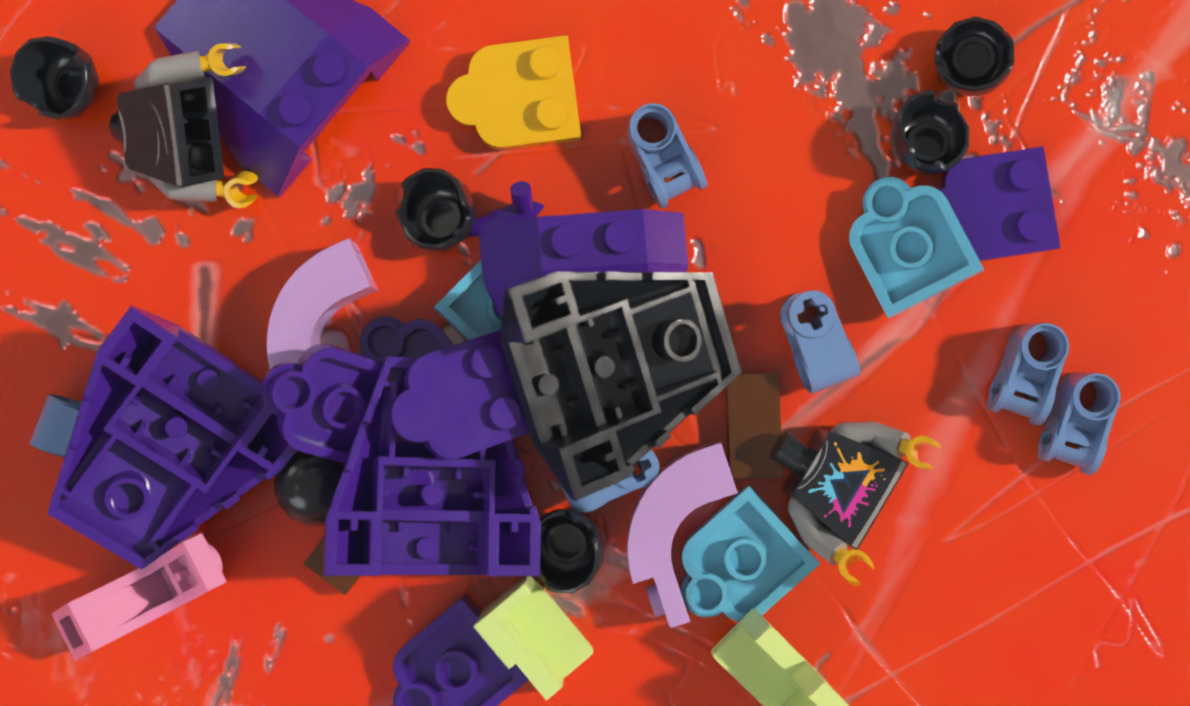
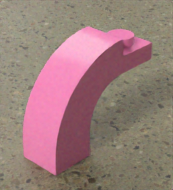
M201 533L177 545L145 568H138L62 606L51 615L76 661L227 582L222 574V561L218 552L213 546L207 544Z

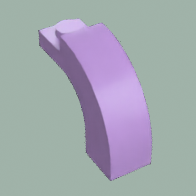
M348 238L320 251L303 263L285 283L273 306L268 324L266 347L270 369L282 362L292 361L298 363L299 358L307 349L321 343L322 334L327 323L338 310L351 302L378 291L357 243Z
M718 441L687 451L663 466L658 471L654 481L642 490L629 521L627 558L632 582L635 584L654 578L655 584L646 587V591L655 618L666 615L670 628L690 622L671 561L672 541L677 528L684 518L696 508L738 493L722 443Z

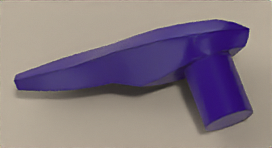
M524 181L516 182L510 188L512 204L502 209L493 210L486 216L475 219L468 237L478 236V228L534 218L545 206L533 201L529 183Z

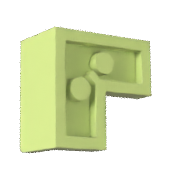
M534 576L521 577L481 611L474 625L477 632L506 667L510 669L516 664L546 701L563 687L564 678L593 654V646Z
M754 608L711 650V655L763 706H849L825 678Z

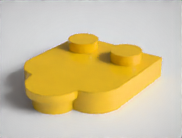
M568 35L483 47L472 57L469 64V74L457 78L448 89L447 107L453 118L463 125L476 126L481 140L492 149L505 151L581 141Z

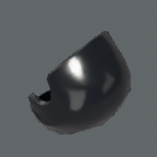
M977 16L954 22L938 39L934 54L935 69L939 79L952 92L969 97L992 93L1004 84L1011 74L1015 59L1014 42L1011 35L1004 31L1003 27L995 21Z
M51 36L31 38L16 51L10 68L12 89L16 98L39 111V115L56 120H61L62 118L69 120L79 117L94 101L100 82L92 57L75 43Z
M925 90L908 97L892 120L890 144L895 156L911 170L928 175H938L949 171L960 163L969 149L970 127L961 112H959V105L956 102L949 103L939 100L935 97V91Z
M422 168L405 178L401 183L403 198L395 212L400 225L403 227V232L410 242L425 251L446 252L468 237L474 225L476 206L467 185L440 168Z
M297 450L284 469L276 474L274 478V494L279 506L291 519L308 527L325 525V518L346 464Z
M568 508L552 510L540 518V576L538 577L543 581L545 589L549 592L573 594L593 581L603 564L605 545L597 525L586 515L574 509L569 510Z

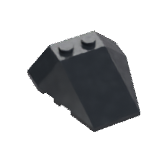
M552 272L504 289L500 341L532 442L571 500L577 501L623 481L635 470L633 467L635 463L653 447L662 446L671 437L670 432L690 414L696 415L742 373L713 272Z

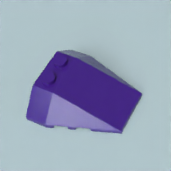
M176 0L154 26L171 55L199 51L200 56L208 55L210 49L219 43H236L241 46L238 49L226 50L223 54V63L229 69L246 66L242 73L220 76L213 71H207L204 74L205 77H213L219 134L237 163L246 171L256 174L258 181L279 198L312 160L304 151L370 74L378 81L410 43L406 36L372 8L353 0Z
M639 209L543 216L478 228L482 280L501 321L504 289L552 272H687L688 267L684 214L679 212Z
M131 305L98 348L47 514L136 567L143 569L196 532L200 524L223 508L227 510L241 500V495L265 478L269 480L282 471L297 450L291 447L280 435L277 425L279 414L273 412L265 404L261 394V379L180 325Z
M385 357L325 518L323 575L540 576L541 521L536 506L532 505L524 475H526L522 458H518L513 439L454 460H444L434 456L426 448L424 442L415 443L403 439L392 426L390 411L394 400L402 392L406 391L404 386L405 373L408 367L418 358Z

